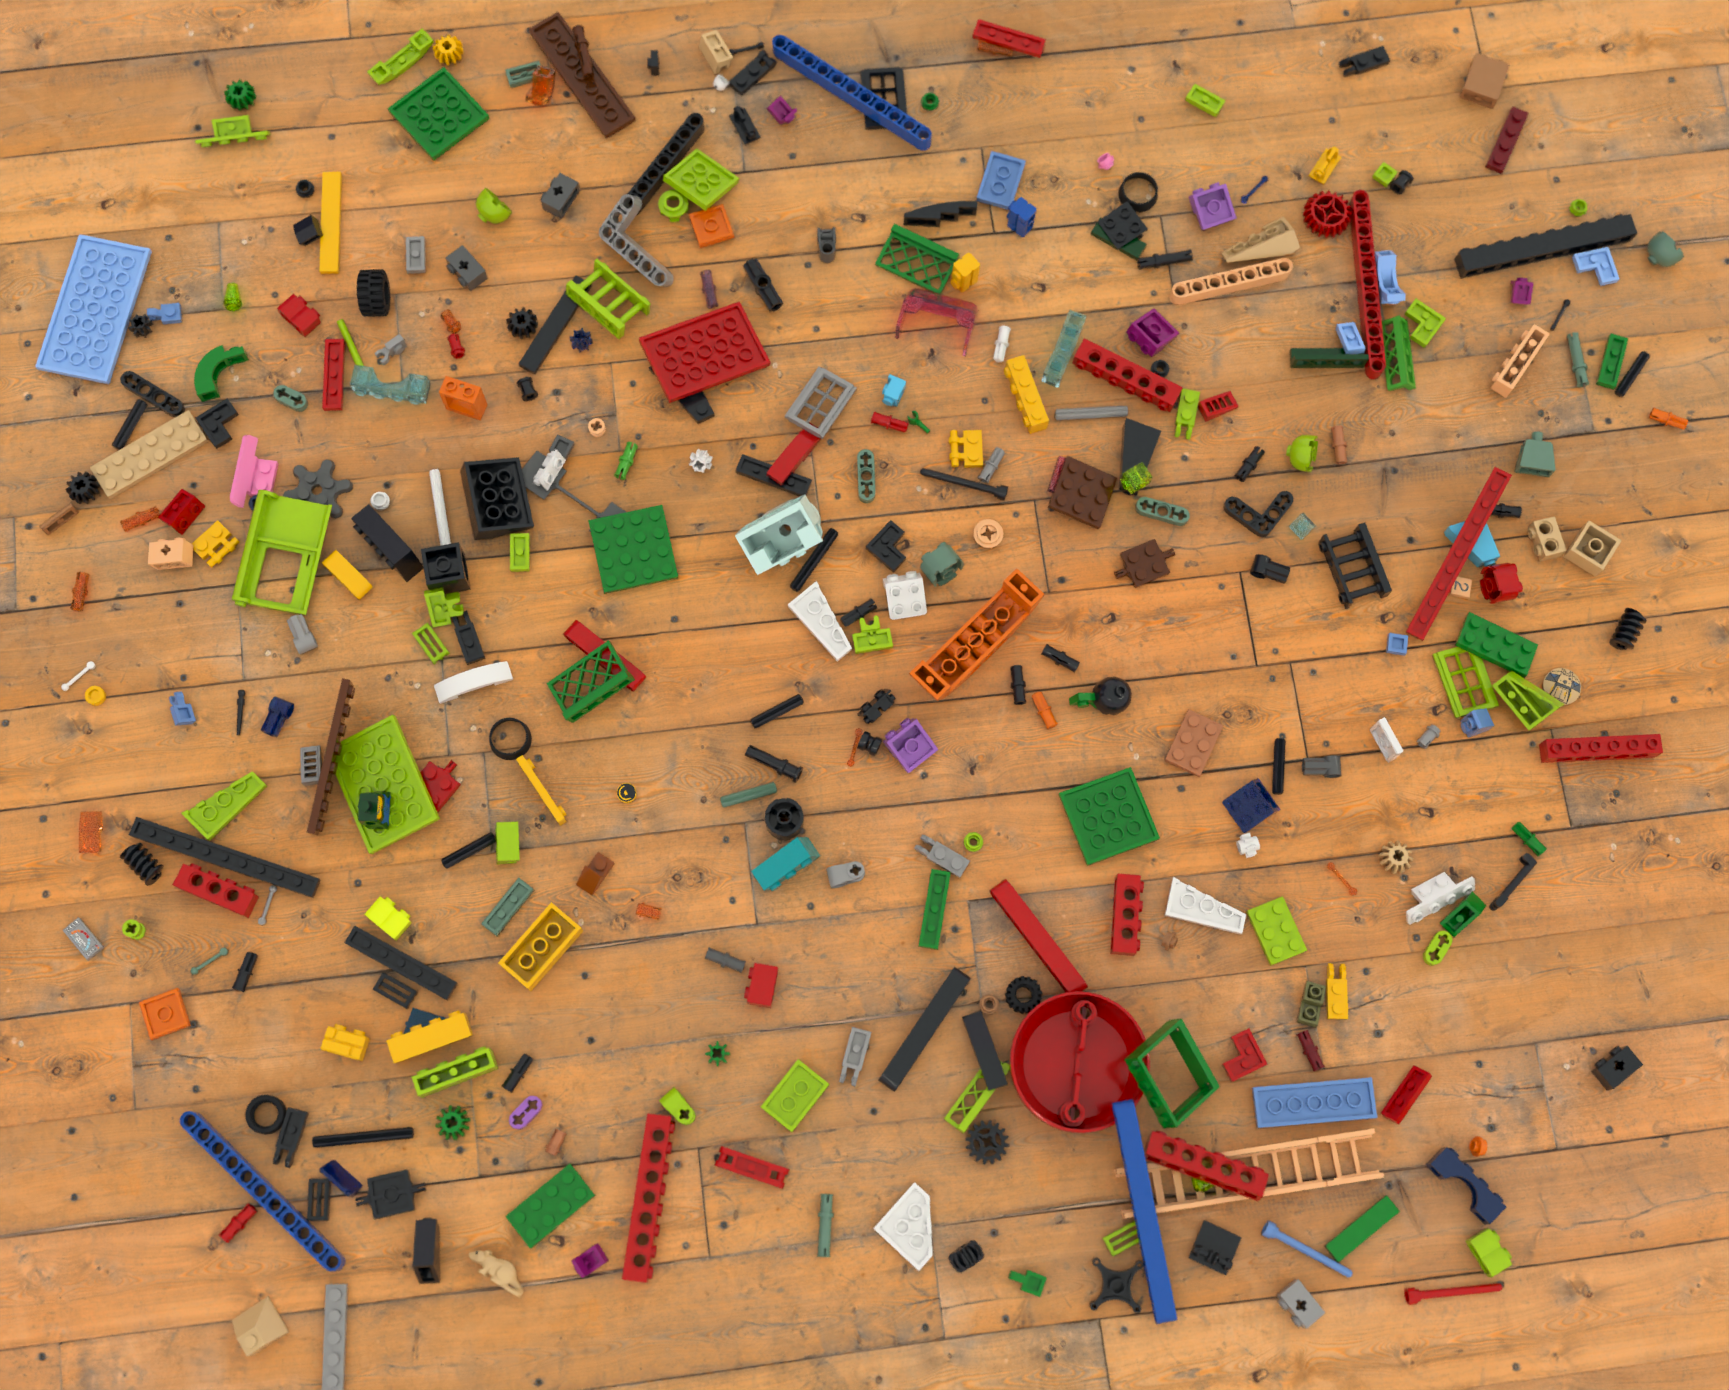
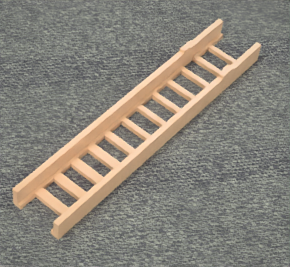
M1374 1129L1220 1152L1225 1155V1158L1231 1160L1251 1157L1252 1164L1256 1167H1259L1258 1155L1271 1154L1277 1186L1265 1188L1263 1197L1384 1178L1383 1172L1379 1173V1170L1361 1173L1355 1140L1372 1138V1134H1375ZM1349 1141L1356 1174L1342 1176L1335 1143ZM1329 1142L1336 1174L1334 1180L1323 1182L1315 1143ZM1310 1147L1316 1180L1303 1182L1296 1149ZM1277 1152H1291L1297 1183L1283 1185ZM1190 1157L1183 1158L1186 1161H1191ZM1202 1160V1164L1208 1163L1207 1161ZM1155 1163L1147 1164L1148 1173L1151 1172L1157 1203L1155 1205L1156 1213L1250 1199L1236 1193L1223 1194V1189L1215 1186L1216 1196L1205 1197L1203 1182L1193 1178L1196 1199L1185 1200L1181 1174L1171 1170L1177 1202L1165 1203L1160 1171L1168 1170L1169 1168ZM1124 1168L1114 1169L1115 1178L1126 1176ZM1133 1209L1121 1210L1123 1219L1134 1217Z

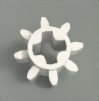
M697 449L696 454L691 453L689 466H692L695 472L704 473L706 468H711L713 457L709 456L707 450Z
M1250 833L1241 835L1239 837L1240 840L1236 841L1239 854H1245L1246 858L1255 856L1257 854L1256 851L1260 850L1258 838L1256 836L1251 837Z

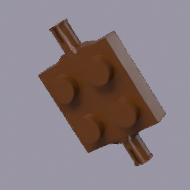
M1150 540L1121 552L1120 556L1124 568L1114 572L1116 579L1127 575L1134 587L1137 588L1170 574L1166 559L1175 556V551L1171 548L1162 552L1156 540Z

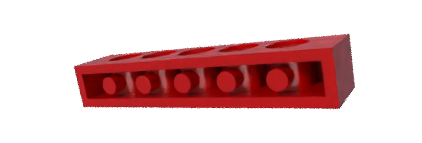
M1085 338L1074 355L1072 362L1078 369L1086 370L1094 377L1102 378L1108 381L1110 385L1118 386L1124 389L1126 393L1136 395L1142 401L1152 403L1160 410L1170 413L1183 387ZM1091 358H1094V359H1096L1098 362H1096V363L1091 362L1090 359H1091ZM1110 366V367H1112L1114 370H1113V371H1109V370L1106 369V367ZM1122 375H1128L1130 379H1125ZM1139 383H1144L1147 387H1141ZM1156 391L1162 392L1163 395H1162V396L1157 395V394H1156Z
M1660 734L1546 739L1539 744L1541 763L1655 758L1663 753Z
M1152 1131L1148 1136L1144 1149L1147 1161L1255 1201H1259L1264 1195L1269 1174L1260 1167H1249L1244 1165L1245 1163L1241 1160L1225 1158V1155L1222 1153L1206 1151V1148L1203 1146L1187 1144L1184 1139L1168 1137L1162 1131ZM1163 1146L1169 1147L1171 1154L1165 1153ZM1182 1153L1188 1154L1191 1161L1184 1160ZM1202 1160L1207 1161L1210 1164V1168H1205L1202 1165ZM1221 1168L1228 1169L1229 1175H1224ZM1241 1175H1246L1249 1183L1243 1182Z

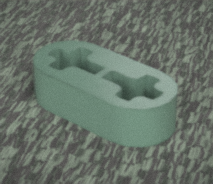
M279 385L274 389L273 395L280 404L297 412H302L308 407V401L302 393L285 385ZM285 392L288 398L285 396L280 397L279 393ZM293 399H295V400H297V401L302 400L303 403L296 405V403H295V401H294Z

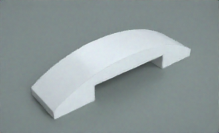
M505 661L459 673L435 684L434 688L438 701L441 704L458 698V695L494 684L496 686L511 681L513 677L509 664Z

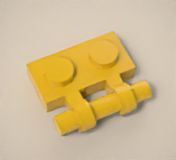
M951 430L950 437L948 438L949 445H951V453H949L951 466L959 467V461H964V468H983L982 430H963V437H958L957 430ZM958 445H963V453L958 452Z
M217 520L192 544L194 545L193 550L203 560L209 556L212 557L206 562L212 568L215 564L221 563L223 561L222 558L226 554L232 553L235 550V546L240 542L235 537L227 541L232 534ZM223 544L224 547L215 553L214 551Z

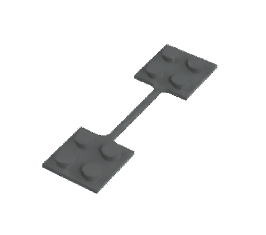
M536 451L522 468L525 487L543 500L546 499L552 490L558 489L595 514L597 518L626 512L611 502L604 512L598 513L560 487L559 481L567 472L563 468L560 469L548 491L541 484L540 486L535 485L533 477L540 468H545L542 466V463L546 456L539 451Z

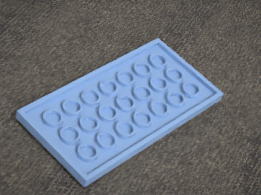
M79 234L35 366L37 370L110 384L130 322L129 320L131 319L152 251L150 248Z

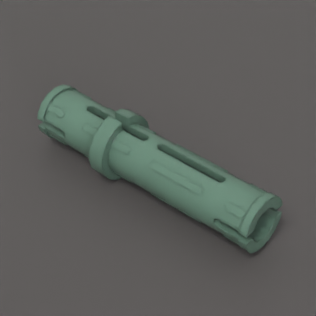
M1573 332L1572 337L1571 334L1567 335L1573 362L1572 371L1576 376L1577 387H1584L1583 383H1585V386L1589 385L1586 373L1587 364L1584 363L1579 333Z
M820 1194L817 1257H830L832 1217H834V1213H832L833 1194Z

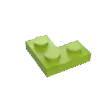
M1418 299L1413 301L1404 314L1419 324L1410 336V339L1423 348L1427 346L1446 320L1445 317Z

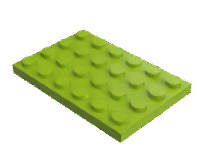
M391 715L339 742L342 744L340 756L337 755L335 760L338 763L336 777L369 854H374L440 820L395 715ZM391 792L388 829H368L358 821L360 793Z

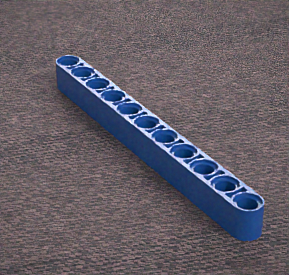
M776 35L772 39L773 54L776 58L917 149L925 151L930 148L932 132L928 127L786 36Z
M1129 1099L1112 1103V1109L1156 1324L1176 1321L1177 1314L1134 1101Z
M187 1111L182 1114L180 1125L326 1270L339 1271L344 1267V1256L201 1114L193 1111ZM194 1116L196 1121L194 1125L189 1126L188 1119ZM208 1129L210 1135L208 1139L203 1140L202 1133ZM222 1143L224 1146L223 1152L217 1154L216 1147ZM236 1157L238 1164L235 1168H231L230 1161ZM250 1171L252 1173V1179L249 1182H246L244 1180V1175L246 1172ZM262 1185L266 1187L264 1196L258 1194V1190ZM276 1199H278L281 1205L280 1208L275 1211L272 1205L273 1202ZM292 1213L295 1216V1221L289 1225L287 1223V1216ZM304 1228L309 1230V1236L306 1239L301 1237V1231ZM318 1242H322L324 1245L321 1253H317L315 1250ZM336 1256L338 1264L333 1268L329 1262L331 1257Z

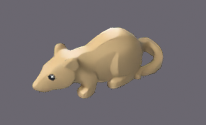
M489 1250L474 1251L468 1254L472 1261L482 1265L483 1268L478 1270L479 1273L484 1276L490 1274V1280L520 1298L523 1295V1288L517 1281V1272L511 1262L497 1259L495 1256H492V1252Z

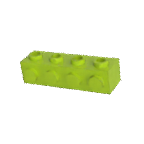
M481 1047L474 1050L475 1053L468 1056L463 1054L457 1056L452 1062H441L436 1065V1068L431 1070L426 1068L418 1071L417 1075L412 1076L417 1095L423 1098L499 1069L492 1049Z

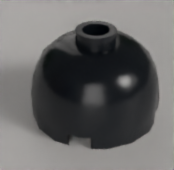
M1115 676L1104 678L1093 688L1096 699L1093 703L1105 715H1118L1126 710L1131 703V688L1121 678Z

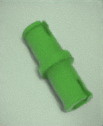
M627 442L623 455L619 457V465L614 476L619 478L622 472L620 480L626 479L628 470L634 463L633 458L638 449V445L635 443L630 450L632 442Z

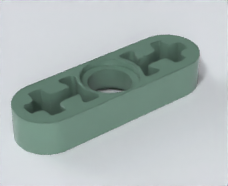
M863 449L857 455L858 496L861 502L871 503L875 499L874 454L868 449ZM864 455H867V458H869L868 467H864ZM869 472L872 477L866 481L861 478V474ZM865 486H868L869 497H865Z
M1148 497L1140 498L1136 504V511L1139 515L1177 526L1185 525L1190 517L1189 511L1184 507ZM1143 503H1147V507L1149 508L1143 510L1141 505H1143ZM1153 505H1156L1154 512L1152 513V507ZM1164 507L1167 509L1168 514L1161 516L1158 514L1157 509ZM1172 510H1173V511H1174V512H1173V516H1172V518H1169V517H1170V514H1171V512H1172ZM1182 513L1184 518L1182 520H1179V517L1176 515Z

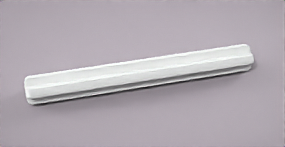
M438 469L430 470L429 475L440 546L451 544L440 472Z

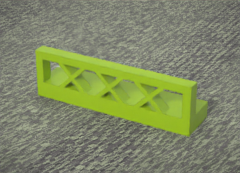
M1000 1061L1004 1075H1006L1010 1070V1065ZM981 1070L977 1072L944 1118L961 1133L966 1131L995 1091L994 1089L988 1092L987 1088L980 1091L976 1090L975 1082L977 1079L984 1078L980 1076L982 1074ZM972 1086H973L974 1091H973V1092H969V1090H970V1089L972 1088ZM977 1093H982L978 1099ZM975 1094L976 1103L973 1106L965 1107L964 1097ZM962 1103V1108H957ZM971 1109V1110L968 1112V1114L966 1115L965 1110ZM963 1110L964 1119L958 1125L950 1117L954 1111Z

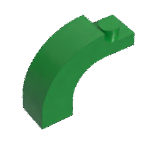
M221 345L209 351L201 359L195 371L194 385L197 396L202 402L220 397L217 379L222 370L228 366L249 360L243 346L232 347L226 351L224 346Z

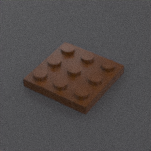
M1067 456L1063 462L1048 508L1099 529L1111 499L1117 477Z

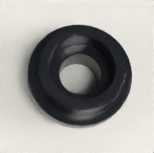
M300 180L297 183L296 192L300 197L307 198L314 193L315 188L312 182Z
M1157 360L1152 364L1151 372L1164 378L1169 373V365L1164 360ZM1157 368H1162L1163 371L1159 372Z

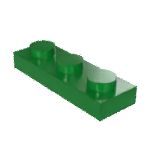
M1612 333L1608 336L1596 385L1613 390L1616 388L1628 338Z

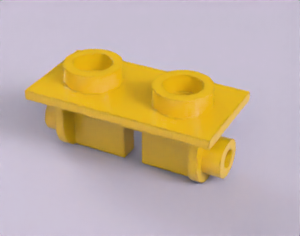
M1337 147L1326 148L1308 176L1324 185L1341 159V156L1338 155L1339 149Z

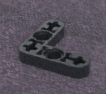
M1288 491L1280 492L1262 515L1237 497H1229L1224 503L1223 509L1229 516L1255 535L1266 537L1291 507L1294 498ZM1286 497L1288 499L1287 502L1280 508L1278 505ZM1235 503V508L1230 509V504ZM1242 508L1243 510L1241 511L1240 515H1238V511ZM1269 511H1277L1279 517L1271 518L1269 516ZM1250 513L1253 520H1244L1243 514ZM1266 521L1269 522L1265 530H1259L1260 526H1263Z

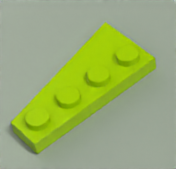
M252 771L230 784L226 789L216 792L214 796L199 802L195 807L181 814L208 841H211L267 785Z

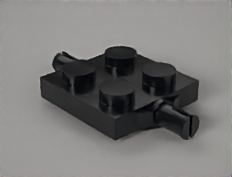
M408 1169L367 1178L368 1196L356 1198V1205L358 1207L369 1204L375 1220L415 1211L414 1195L415 1193L426 1191V1187H424L426 1184L423 1182L413 1185Z

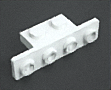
M1443 872L1411 889L1412 895L1420 904L1406 911V922L1409 925L1419 922L1429 914L1436 913L1444 906L1453 904L1461 897L1469 895L1475 890V879L1471 876L1455 884Z

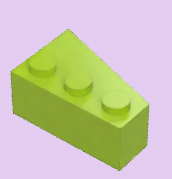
M1514 671L1509 672L1492 685L1528 730L1537 726L1564 705V703Z

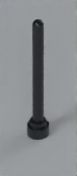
M926 468L920 470V474L923 476L991 493L999 500L1005 501L1008 486L1005 485L994 487Z

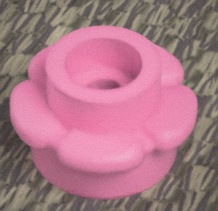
M1109 153L1103 154L1097 160L1098 167L1105 170L1111 168L1114 164V157Z

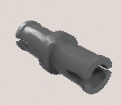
M710 947L705 956V959L720 964L722 968L728 967L742 973L746 961L730 956L728 952L725 954Z

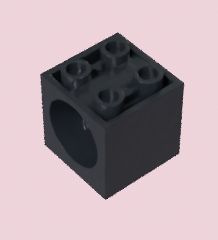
M459 542L421 549L426 585L429 590L443 587L445 594L471 590L465 553Z

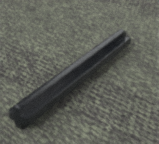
M412 1127L314 1136L312 1138V1145L315 1148L410 1139L414 1137V1129Z

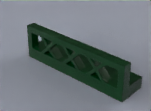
M1291 348L1289 351L1290 368H1364L1368 361V354H1346L1344 348Z

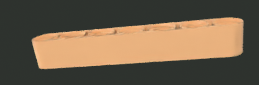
M1281 258L1178 282L1172 288L1170 301L1175 305H1182L1284 281L1289 277L1293 263L1287 258ZM1193 288H1198L1200 291L1197 292ZM1175 292L1182 293V296L1177 295Z

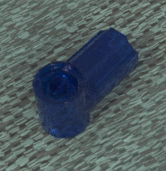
M275 696L269 704V713L261 731L277 738L285 720L289 719L294 710V703Z

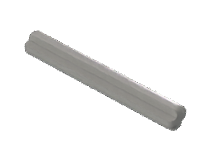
M1126 405L1055 410L1056 420L1125 417L1128 415V407Z

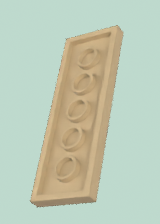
M187 410L89 468L107 497L112 499L209 441L191 412Z

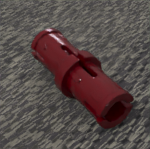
M1306 1030L1296 1034L1304 1049L1303 1054L1307 1056L1313 1072L1325 1067L1317 1052L1318 1047L1314 1045L1309 1031Z

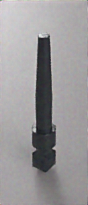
M244 690L238 691L237 735L241 733L243 706L245 705L244 697L246 694Z

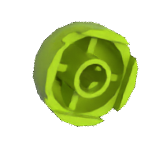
M487 188L482 190L477 197L476 208L479 211L478 217L485 223L487 221L493 224L502 223L512 213L510 208Z
M1301 435L1294 439L1292 445H1288L1286 455L1290 456V463L1297 470L1312 472L1314 467L1310 465L1311 461H1316L1318 441L1314 440L1318 438L1317 436Z

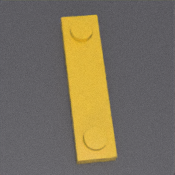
M523 755L517 758L518 764L558 824L561 826L567 821L564 818L567 815L561 805L556 806L534 773L533 769L535 766L530 758L526 760Z

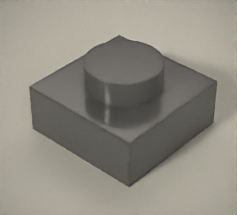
M557 434L549 452L558 450L567 460L575 443Z

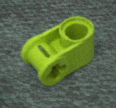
M675 1087L659 1100L666 1110L683 1125H690L694 1122L696 1117L694 1110ZM683 1111L689 1112V1119H681Z

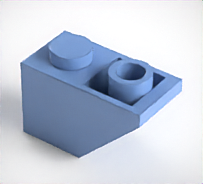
M1487 708L1473 710L1460 720L1461 729L1468 738L1494 727Z

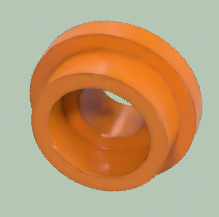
M1475 1136L1470 1141L1469 1149L1472 1155L1476 1157L1485 1155L1487 1142L1482 1137Z

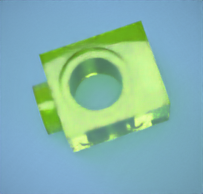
M1141 462L1123 473L1121 484L1125 490L1133 494L1150 484L1152 475L1144 463Z

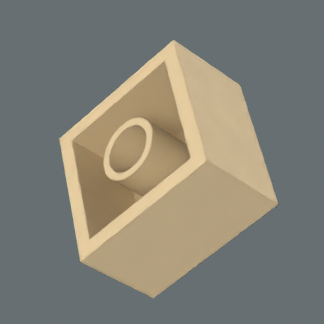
M1588 521L1580 529L1563 557L1596 577L1604 570L1622 540L1593 522Z

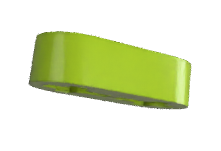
M1440 931L1433 936L1423 953V960L1427 965L1434 966L1442 961L1452 944V936L1449 932ZM1445 936L1447 943H1443L1439 947L1440 939L1438 937ZM1435 950H1437L1435 954V957L1437 959L1431 961V956L1429 955V953L1431 954Z

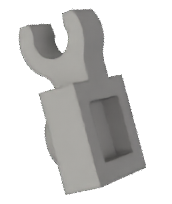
M398 334L385 343L383 349L377 350L375 356L377 358L382 355L385 356L380 362L382 365H386L390 360V355L393 357L401 354L407 345L402 336Z

